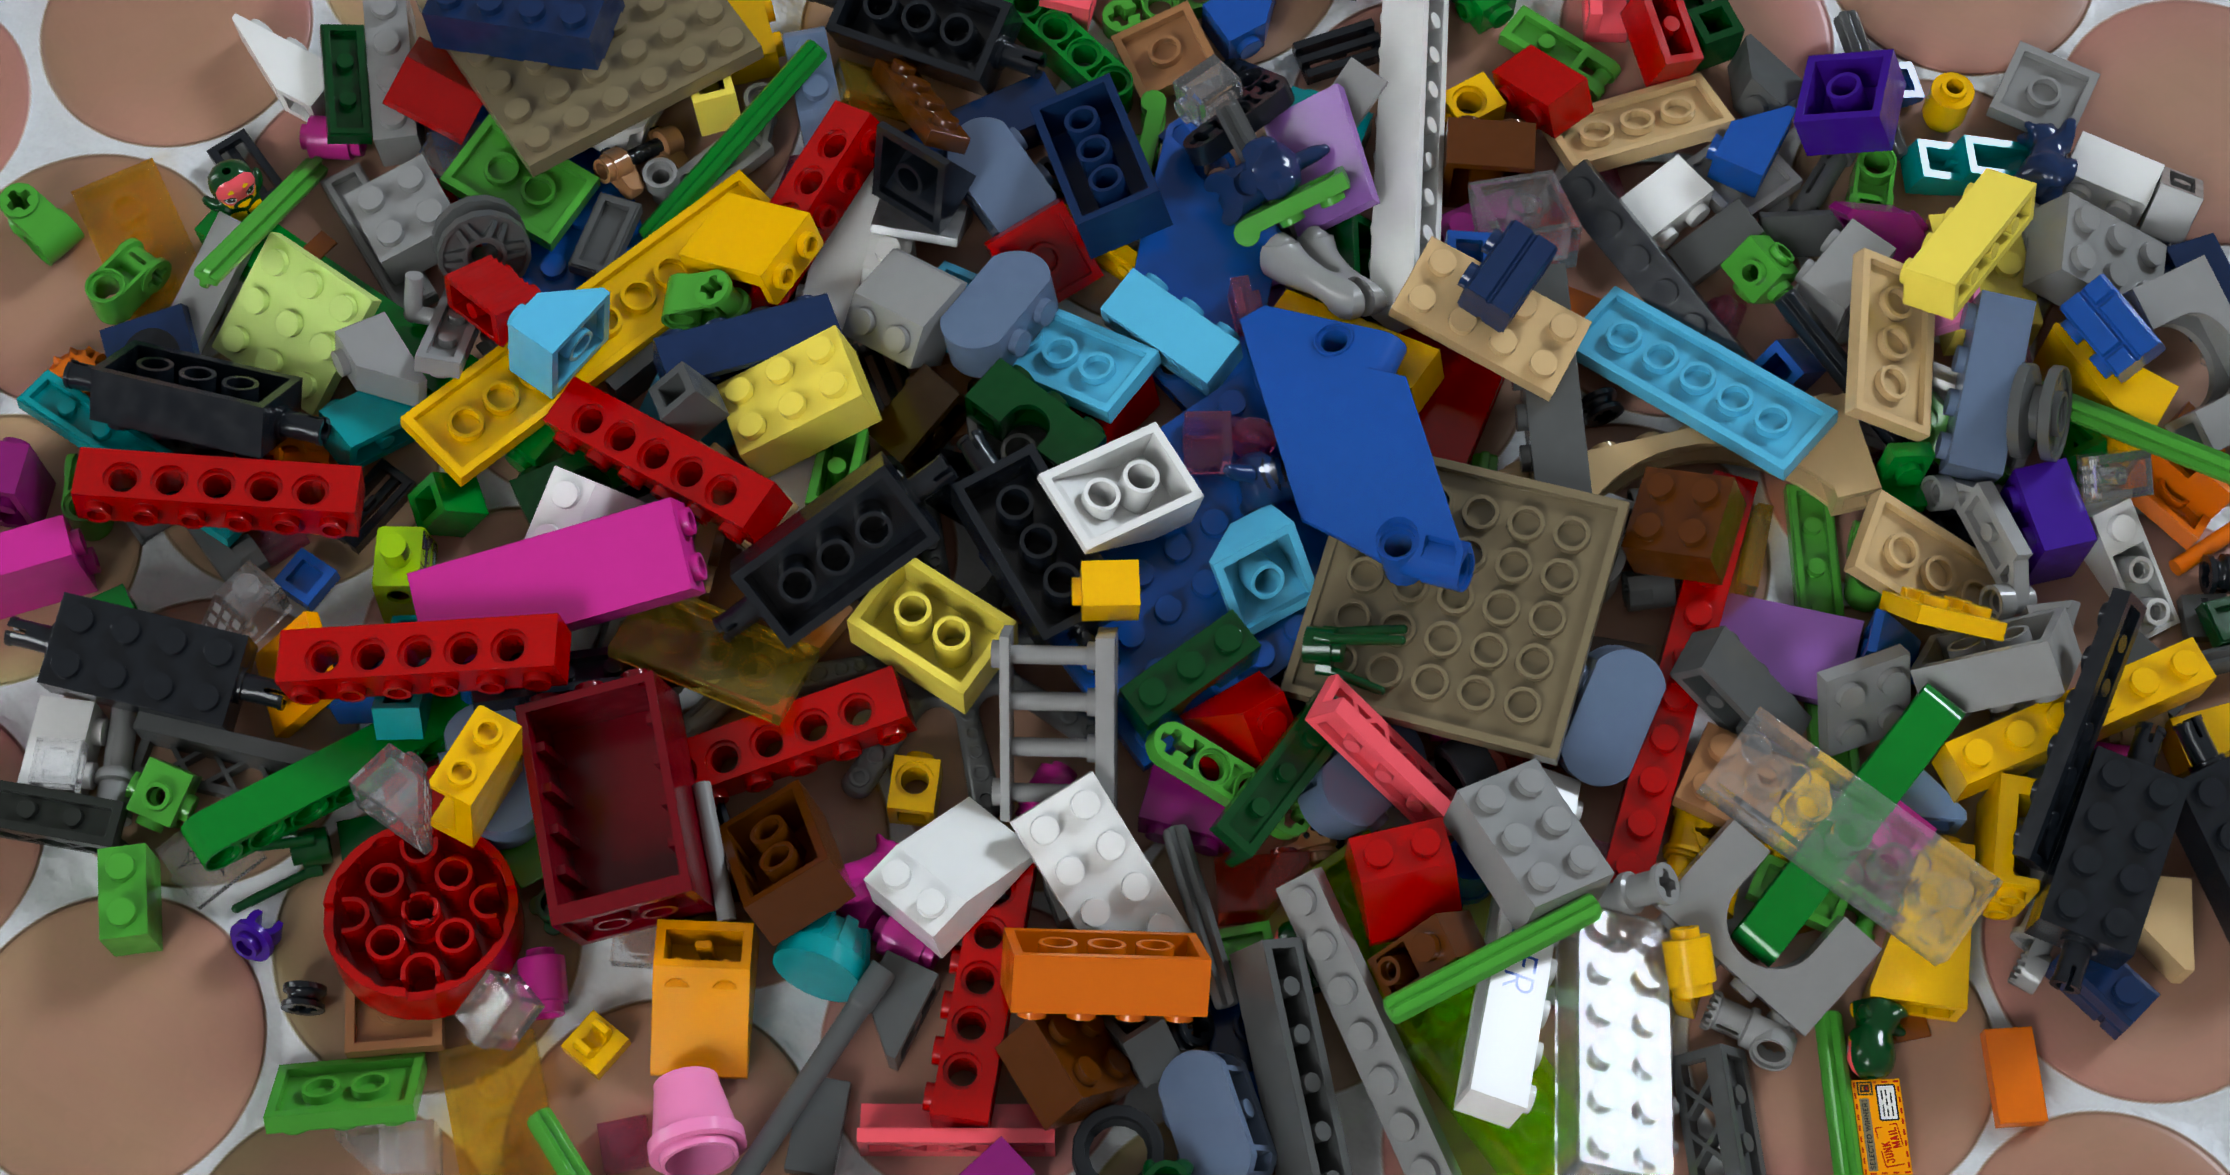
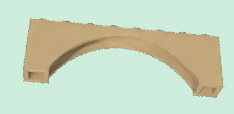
M1822 393L1814 396V398L1838 410L1837 423L1785 479V481L1802 488L1826 505L1831 517L1865 509L1870 494L1882 489L1859 421L1856 418L1845 415L1846 393L1838 395ZM1683 425L1676 431L1663 434L1655 431L1639 435L1634 440L1618 444L1613 441H1606L1593 446L1591 450H1587L1592 493L1605 496L1608 493L1615 495L1634 481L1643 478L1646 466L1668 469L1674 466L1695 463H1721L1743 466L1768 473L1687 425ZM1520 461L1510 463L1503 469L1498 470L1499 472L1530 479L1529 472L1521 473Z

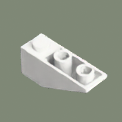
M235 13L232 20L243 44L284 110L308 122L310 115L325 116L321 57L309 52L298 40L292 37L284 39L273 33L262 21L258 19L250 21Z
M2102 497L2086 505L2085 508L2098 540L2084 561L2109 598L2113 587L2131 591L2147 607L2139 632L2147 639L2180 623L2131 498Z

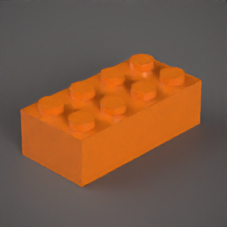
M1004 928L1000 985L1010 1013H1017V1016L1023 1019L1041 1020L1045 1019L1047 1014H1066V1017L1072 1020L1091 1021L1096 1019V1015H1115V1018L1120 1021L1141 1022L1145 1019V1016H1164V1019L1169 1022L1190 1023L1194 1017H1208L1212 959L1196 933Z

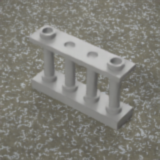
M1004 625L999 640L993 639L991 643V667L999 668L1000 778L993 777L992 806H1000V822H1010L1015 802H1042L1069 785L1014 783V756L1087 758V762L1095 763V776L1118 811V627H1099L1095 641H1088L1087 646L1014 645V625ZM1014 664L1087 665V670H1095V688H1088L1087 693L1014 691ZM1014 710L1087 712V716L1095 717V734H1088L1087 739L1014 737Z

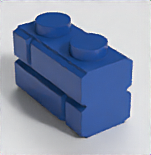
M2104 273L2097 276L2059 308L2067 318L2060 325L2077 345L2084 339L2096 352L2089 357V360L2105 379L2114 374L2123 383L2166 349L2162 341Z

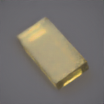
M1758 502L1754 506L1748 520L1734 594L1754 598L1758 589L1774 509L1772 505Z

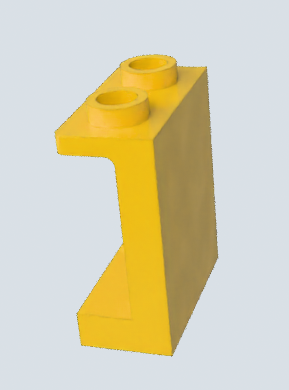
M727 192L678 255L688 274L707 272L714 269L722 270L733 280L760 287L768 303L778 305L818 254L824 242L809 212Z
M483 705L477 706L429 780L430 788L445 796L430 819L432 827L474 848L523 771L521 725Z
M2001 772L1977 803L1973 844L1976 847L1972 910L1983 912V916L1986 918L2009 920L2012 917H2016L2040 891L2041 880L2014 874V855L2012 854L2014 850L2013 837L2017 829V818L2026 817L2031 805V789L2037 778Z

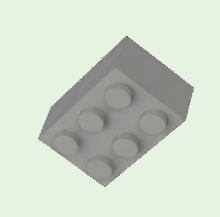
M2068 192L2034 208L2033 220L2029 226L2022 287L2061 306L2097 276L2104 273L2118 291L2123 294L2164 274L2167 245L2079 196Z
M2062 606L2000 620L2008 623L2003 642L1955 631L1929 636L1910 669L1917 692L1927 683L1966 712L1963 719L1975 711L1989 709L1991 713H1999L2015 707L2019 702L2035 699L2036 703H2048L2059 699L2066 693L2082 658L2066 607Z
M1536 758L1457 790L1443 818L1446 827L1515 930L1584 894H1592L1599 902L1615 874Z

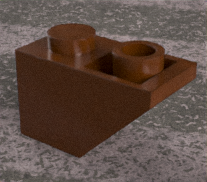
M1469 910L1435 913L1367 961L1384 997L1476 951L1485 946L1486 943Z

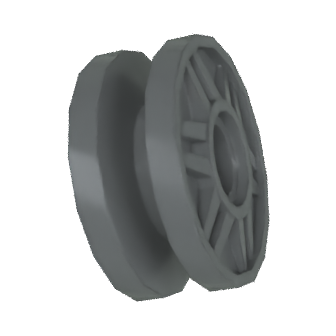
M486 194L462 198L450 204L438 216L432 230L433 249L443 276L492 254L493 258H497L499 263L502 262L503 265H510L519 278H521L526 273L531 261V242L526 233L524 222L517 209L502 198ZM481 243H488L483 247H476Z
M2023 362L2018 367L2013 379L2007 410V447L2011 457L2027 459L2032 452L2036 440L2041 460L2057 462L2061 457L2069 432L2072 412V377L2068 367L2053 365L2048 370L2043 384L2039 365Z

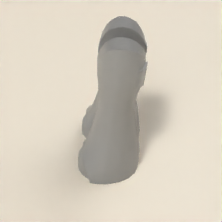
M1319 226L1308 227L1297 240L1285 232H1279L1272 236L1261 248L1260 267L1264 275L1280 284L1313 295L1340 319L1353 320L1361 316L1375 315L1382 312L1387 305V297L1384 291L1376 283L1350 267L1339 254L1334 235L1328 234Z

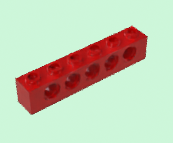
M835 100L769 203L809 212L825 244L874 168L877 124L880 122L867 111ZM817 255L813 258V260L810 262L807 268L803 271V273L794 283L793 287L787 292V294L784 296V298L778 305L786 304L788 302L789 298L797 288L798 284L806 274L807 270L809 269ZM731 279L734 287L742 288L749 294L752 302L750 311L761 306H768L770 308L778 306L768 303L760 287Z
M575 376L543 418V421L555 433L552 440L565 451L575 455L577 450L585 453L584 457L598 469L607 472L611 467L619 471L617 473L618 477L631 487L640 490L644 485L652 489L650 493L657 500L671 497L685 503V507H689L692 510L696 522L703 526H707L710 521L719 526L718 530L720 533L738 545H741L744 540L754 544L778 526L793 504L774 481Z
M80 447L71 497L77 517L96 523H105L112 520L134 522L142 526L172 524L181 525L188 529L217 527L228 528L235 532L262 530L274 531L281 535H295L297 533L321 534L327 538L337 539L344 536L359 537L366 489L362 466ZM124 488H131V489L128 490V491L119 492L120 490H122V489H124ZM171 491H179L176 494L166 495ZM219 494H226L220 498H212ZM266 497H272V499L268 501H259ZM313 500L320 501L316 504H306L307 502Z
M559 613L281 630L275 683L291 701L302 705H314L319 703L320 700L325 699L361 702L366 697L386 696L391 699L403 700L410 698L412 694L432 693L441 697H451L457 695L460 691L477 690L486 694H499L504 692L505 689L510 688L546 691L551 686L568 685L572 633ZM523 651L518 659L509 661L515 653ZM477 654L471 662L463 664L466 658ZM430 657L424 665L417 667L421 660ZM383 660L380 666L371 670L375 663ZM334 663H337V665L332 670L326 672L329 666H331Z
M891 665L687 738L695 783L710 781L715 806L719 807V803H727L729 797L745 791L749 793L764 791L773 786V781L790 775L792 777L809 775L818 769V765L832 760L848 761L862 754L863 749L877 744L888 746L899 743L907 737L906 734L917 731V726L903 681ZM864 710L872 711L867 722L862 725H852L854 717L859 712ZM818 726H827L826 733L821 739L808 741L813 729ZM777 741L783 742L781 750L776 755L765 757V751L770 744ZM738 757L737 765L733 770L721 773V767L727 759Z
M1034 862L1005 892L1009 899L1002 904H993L963 936L962 946L955 945L952 948L949 974L956 975L953 991L945 990L943 994L940 1019L947 1020L944 1037L936 1035L934 1040L931 1064L938 1065L935 1083L928 1081L926 1083L922 1111L929 1112L931 1128H991L1003 1063L995 1047L1007 1038L1012 1014L1000 985L1004 928L1028 927L1038 872ZM984 936H995L1001 943L995 948L985 949L980 947L977 941ZM977 980H985L993 985L991 990L984 994H976L968 989L969 985ZM969 1025H977L985 1031L981 1037L974 1040L965 1039L959 1034L964 1027ZM959 1071H969L976 1076V1079L967 1086H958L950 1080Z

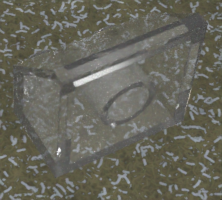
M1553 170L1469 182L1468 194L1474 232L1492 233L1495 228L1504 232L1511 220H1517L1533 230L1535 235H1540L1557 246L1558 251L1551 264L1566 263V268L1576 267L1583 226Z

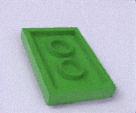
M488 114L439 179L442 188L461 199L467 196L485 194L504 199L517 209L524 222L529 239L551 252L601 186L600 177L569 159L532 177L490 114Z
M425 1052L279 1065L263 1116L266 1134L285 1133L287 1135H298L309 1130L332 1128L345 1131L357 1126L377 1124L398 1126L406 1122L416 1121L428 1071Z

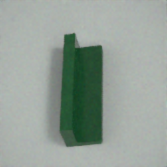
M1321 689L1313 694L1209 828L1214 835L1232 850L1224 860L1230 868L1254 856L1335 750L1305 721Z

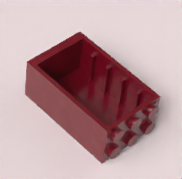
M644 668L628 670L620 675V679L605 683L598 680L582 682L575 686L574 691L559 695L553 692L540 693L532 696L529 699V703L515 706L517 723L522 726V753L551 926L581 946L657 927V919L684 920L716 911L692 785L695 783L680 697L653 670L649 671Z

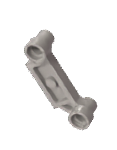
M757 82L745 90L743 96L745 109L768 83ZM777 114L705 194L739 169L748 176L775 155L771 140L774 126L778 121ZM716 141L679 169L667 158L658 157L648 161L643 167L642 176L645 187L652 194L653 200L660 205Z
M1944 474L1926 476L1920 486L1928 503L1926 509L1931 512L1950 509L1957 511L1996 583L1983 587L1979 595V605L1993 609L1992 618L2003 620L2021 614L2026 605L2037 604L2036 592L2029 586L2028 559L2033 553L1993 481L1974 482L1952 478L1950 475Z

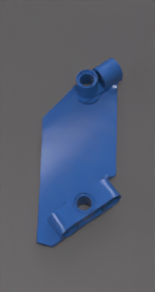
M1184 115L1168 124L1167 128L1158 135L1162 149L1154 179L1173 225L1141 238L1135 269L1144 276L1148 272L1156 275L1168 286L1170 294L1179 300L1183 297L1191 299L1204 311L1203 316L1215 325L1221 321L1238 333L1243 358L1222 385H1224L1253 365L1239 319L1264 305L1268 306L1273 280L1264 275L1261 270L1260 252L1262 246L1272 236L1281 232L1277 225L1261 231L1258 242L1253 246L1245 247L1237 243L1234 238L1235 224L1228 226L1222 222L1224 210L1218 202L1219 194L1208 192L1204 188V181L1211 170L1219 167L1225 169L1235 167V159L1228 152L1211 164L1205 166L1193 165L1183 146V141L1198 126L1187 115ZM1162 364L1152 373L1154 383L1183 412L1206 397L1205 394L1176 374L1170 375L1163 372L1164 366Z
M1266 305L1239 319L1302 522L1381 563L1387 579L1397 586L1412 585L1420 580L1421 583L1464 592L1473 577L1475 556L1471 543L1461 541L1407 378L1406 376L1396 374L1407 352L1405 343L1399 337L1386 331Z

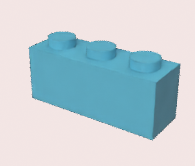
M1132 268L1100 308L1104 325L1116 333L1159 350L1161 364L1206 396L1223 384L1242 360L1243 353L1239 341L1240 336L1227 324L1219 321L1215 325L1203 316L1204 311L1191 299L1183 297L1179 300L1170 294L1168 286L1156 275L1148 272L1144 276Z

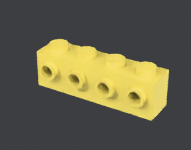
M1989 168L1985 169L1975 183L1970 182L1965 188L1962 199L1954 208H1948L1941 225L1934 233L1929 232L1926 235L1918 253L1914 258L1909 257L1903 264L1899 278L1900 283L1904 284L1903 304L1953 320L2033 220L2037 183Z

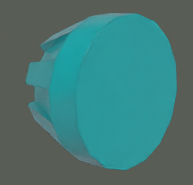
M836 911L829 912L801 931L778 943L773 954L772 963L777 972L788 983L801 991L823 1000L847 1002L849 994L870 965L871 935L868 929L858 928L859 921L849 914L846 918H842L836 915Z

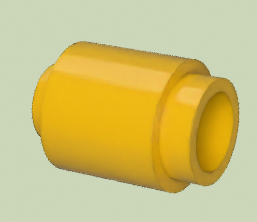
M1954 72L1943 73L1935 78L1922 107L1925 123L1930 129L1945 133L1956 129L1963 123L1975 96L1974 86L1971 81L1962 74Z
M1699 925L1671 928V937L1661 940L1668 987L1673 988L1676 999L1698 998L1713 994V982L1717 981L1710 934L1700 933Z

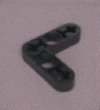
M1232 58L1220 62L1222 72L1208 78L1218 98L1225 101L1233 98L1238 100L1254 132H1257L1287 110L1295 101V96L1284 76L1242 59ZM1216 114L1193 130L1183 141V146L1192 164L1195 166L1211 164L1234 149Z

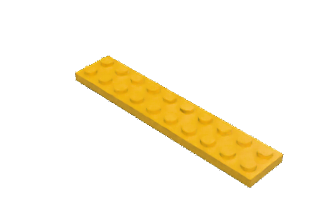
M740 169L575 289L603 287L610 292L609 339L579 370L575 377L596 387L649 345L653 338L659 337L669 329L661 321L668 278L677 273L688 274L678 253L727 192L770 202L771 199ZM507 342L504 348L498 345L465 369L460 379L453 378L400 417L401 427L462 487L544 426L546 423L543 421V418L570 381L553 400L509 370Z

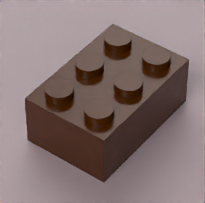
M796 779L719 826L723 848L743 907L772 946L801 931L829 912L840 909L846 902L856 897L827 819L799 779Z

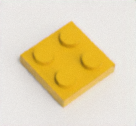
M1902 586L1900 594L1883 590L1878 607L1881 610L1918 624L2002 642L2008 623L1992 618L1993 609L1972 604L1971 601L1944 595L1943 598L1931 595L1930 592Z

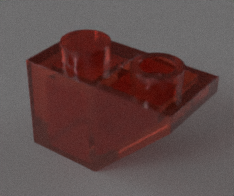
M1278 847L1270 850L1269 854L1254 855L1233 868H1230L1224 862L1231 851L1223 853L1222 857H1214L1213 882L1217 925H1245L1267 921L1282 904L1276 888L1308 872L1310 863L1309 851L1298 852L1297 848Z

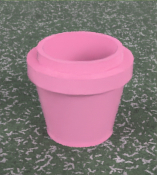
M690 1066L672 1070L655 1081L653 1085L652 1136L647 1142L650 1166L664 1175H716L730 1168L745 1152L747 1140L744 1126L733 1115L719 1081L718 1073L711 1068Z

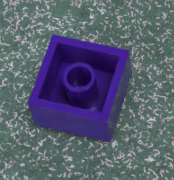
M1894 49L1808 56L1793 121L1807 156L1892 151L1906 82Z
M2067 458L2059 459L2057 462H2044L2014 469L1999 494L2033 553L2028 559L2029 586L2073 576L2098 539Z

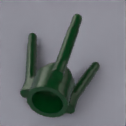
M1405 624L1350 627L1307 626L1303 637L1302 660L1303 663L1315 664V675L1331 676L1338 674L1348 684L1378 695H1384L1385 688L1383 686L1334 667V662H1343L1346 645H1404L1406 643L1404 636L1390 634H1404L1408 632V627Z
M311 827L296 830L257 850L260 852L290 848L293 865L303 864L305 869L232 905V911L239 913L306 879L323 876L322 865L334 863L327 827Z

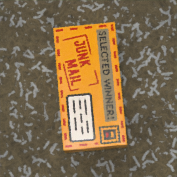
M1899 1078L1852 1080L1851 1087L1863 1175H1913Z

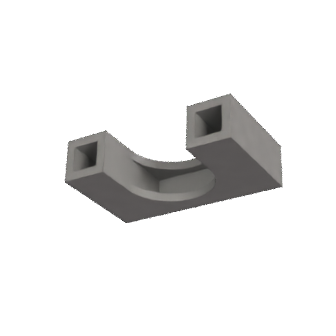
M2205 255L2122 295L2151 330L2160 327L2176 329L2188 336L2201 351L2209 374L2207 395L2199 407L2164 426L2168 431L2220 451L2230 445V304Z
M1728 819L1679 874L1680 895L1678 901L1669 906H1663L1659 903L1653 904L1661 912L1656 920L1669 932L1671 928L1699 925L1700 933L1710 934L1715 970L1721 965L1734 976L1729 985L1750 1003L1756 997L1759 998L1771 1009L1766 1015L1768 1019L1783 1024L1785 1029L1787 1026L1790 1027V1032L1795 1030L1798 1034L1806 1036L1880 953L1882 948L1848 918L1838 915L1808 950L1791 963L1777 967H1764L1746 959L1737 950L1730 938L1727 926L1728 908L1738 888L1771 851L1735 819Z

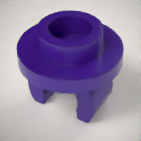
M259 909L252 911L247 919L238 920L230 929V937L233 948L241 957L261 962L267 960L273 954L274 946L280 942L283 922L278 920L271 928L264 929L261 926L263 912Z

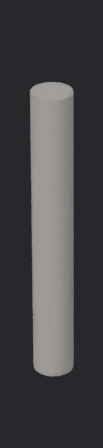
M700 781L694 783L692 788L717 921L733 922L737 920L712 785L710 781Z

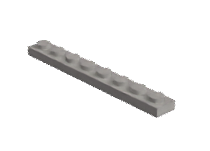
M1323 868L1312 869L1276 888V892L1296 936L1302 939L1305 956L1404 1174L1462 1175L1394 1023L1389 1019L1384 1010L1383 999Z

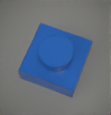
M301 547L272 582L277 590L313 612L341 577L337 570Z

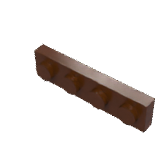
M894 58L892 62L876 59L871 75L923 144L928 147L965 155L971 138L960 126L959 119L949 112L945 107V102L931 89V84L924 80L917 71L918 67L900 58Z

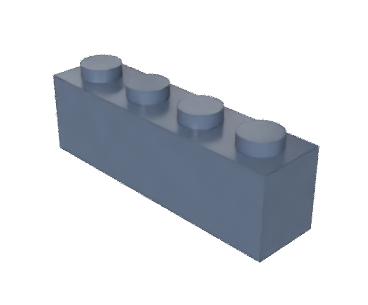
M1982 290L1971 303L1967 302L1965 304L1960 319V329L1966 330L1963 346H1957L1951 366V371L1958 373L1955 389L1949 388L1943 406V415L1949 416L1946 432H1940L1935 446V458L1941 459L1938 474L1950 475L1951 477L1974 482L1993 481V483L2003 476L2008 453L2006 426L2009 396L2017 369L2026 359L2036 301Z

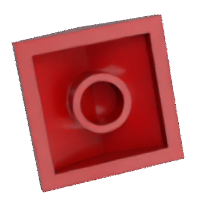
M420 36L406 56L382 103L460 145L463 144L483 107V103L447 50L434 48L432 42Z

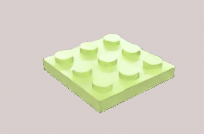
M270 232L211 347L235 363L302 377L301 409L310 415H318L319 410L329 403L342 378L331 358V352L335 350V331L374 316L382 301L283 234Z

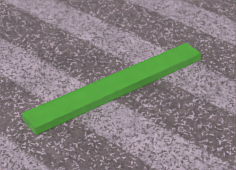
M1786 484L1783 493L1794 606L1845 617L1835 517H1831L1826 505L1805 490L1793 484ZM1804 702V710L1812 717L1806 728L1810 769L1817 762H1827L1830 802L1832 804L1860 768L1859 750L1857 747L1828 757L1819 748L1818 705Z

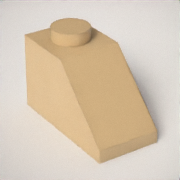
M2160 876L2137 949L2170 983L2181 984L2195 971L2192 879Z

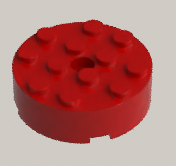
M400 824L383 830L362 842L339 865L329 882L324 896L323 934L343 981L363 1003L383 1014L407 1020L439 1019L455 1015L478 1004L495 991L507 978L522 948L525 934L524 910L508 863L498 849L486 838L480 837L474 848L434 827L431 830L430 825H428V831L427 825L405 827V824Z

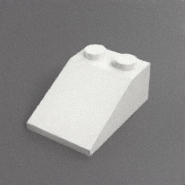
M1157 422L1038 474L1037 480L1085 555L1154 540L1192 522L1204 498V494Z
M968 797L897 844L863 880L873 902L942 959L1034 861L1016 833L971 797Z

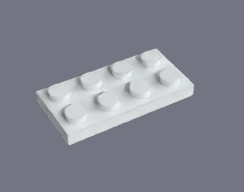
M1093 771L1088 772L1010 821L1011 826L1075 929L1192 933Z

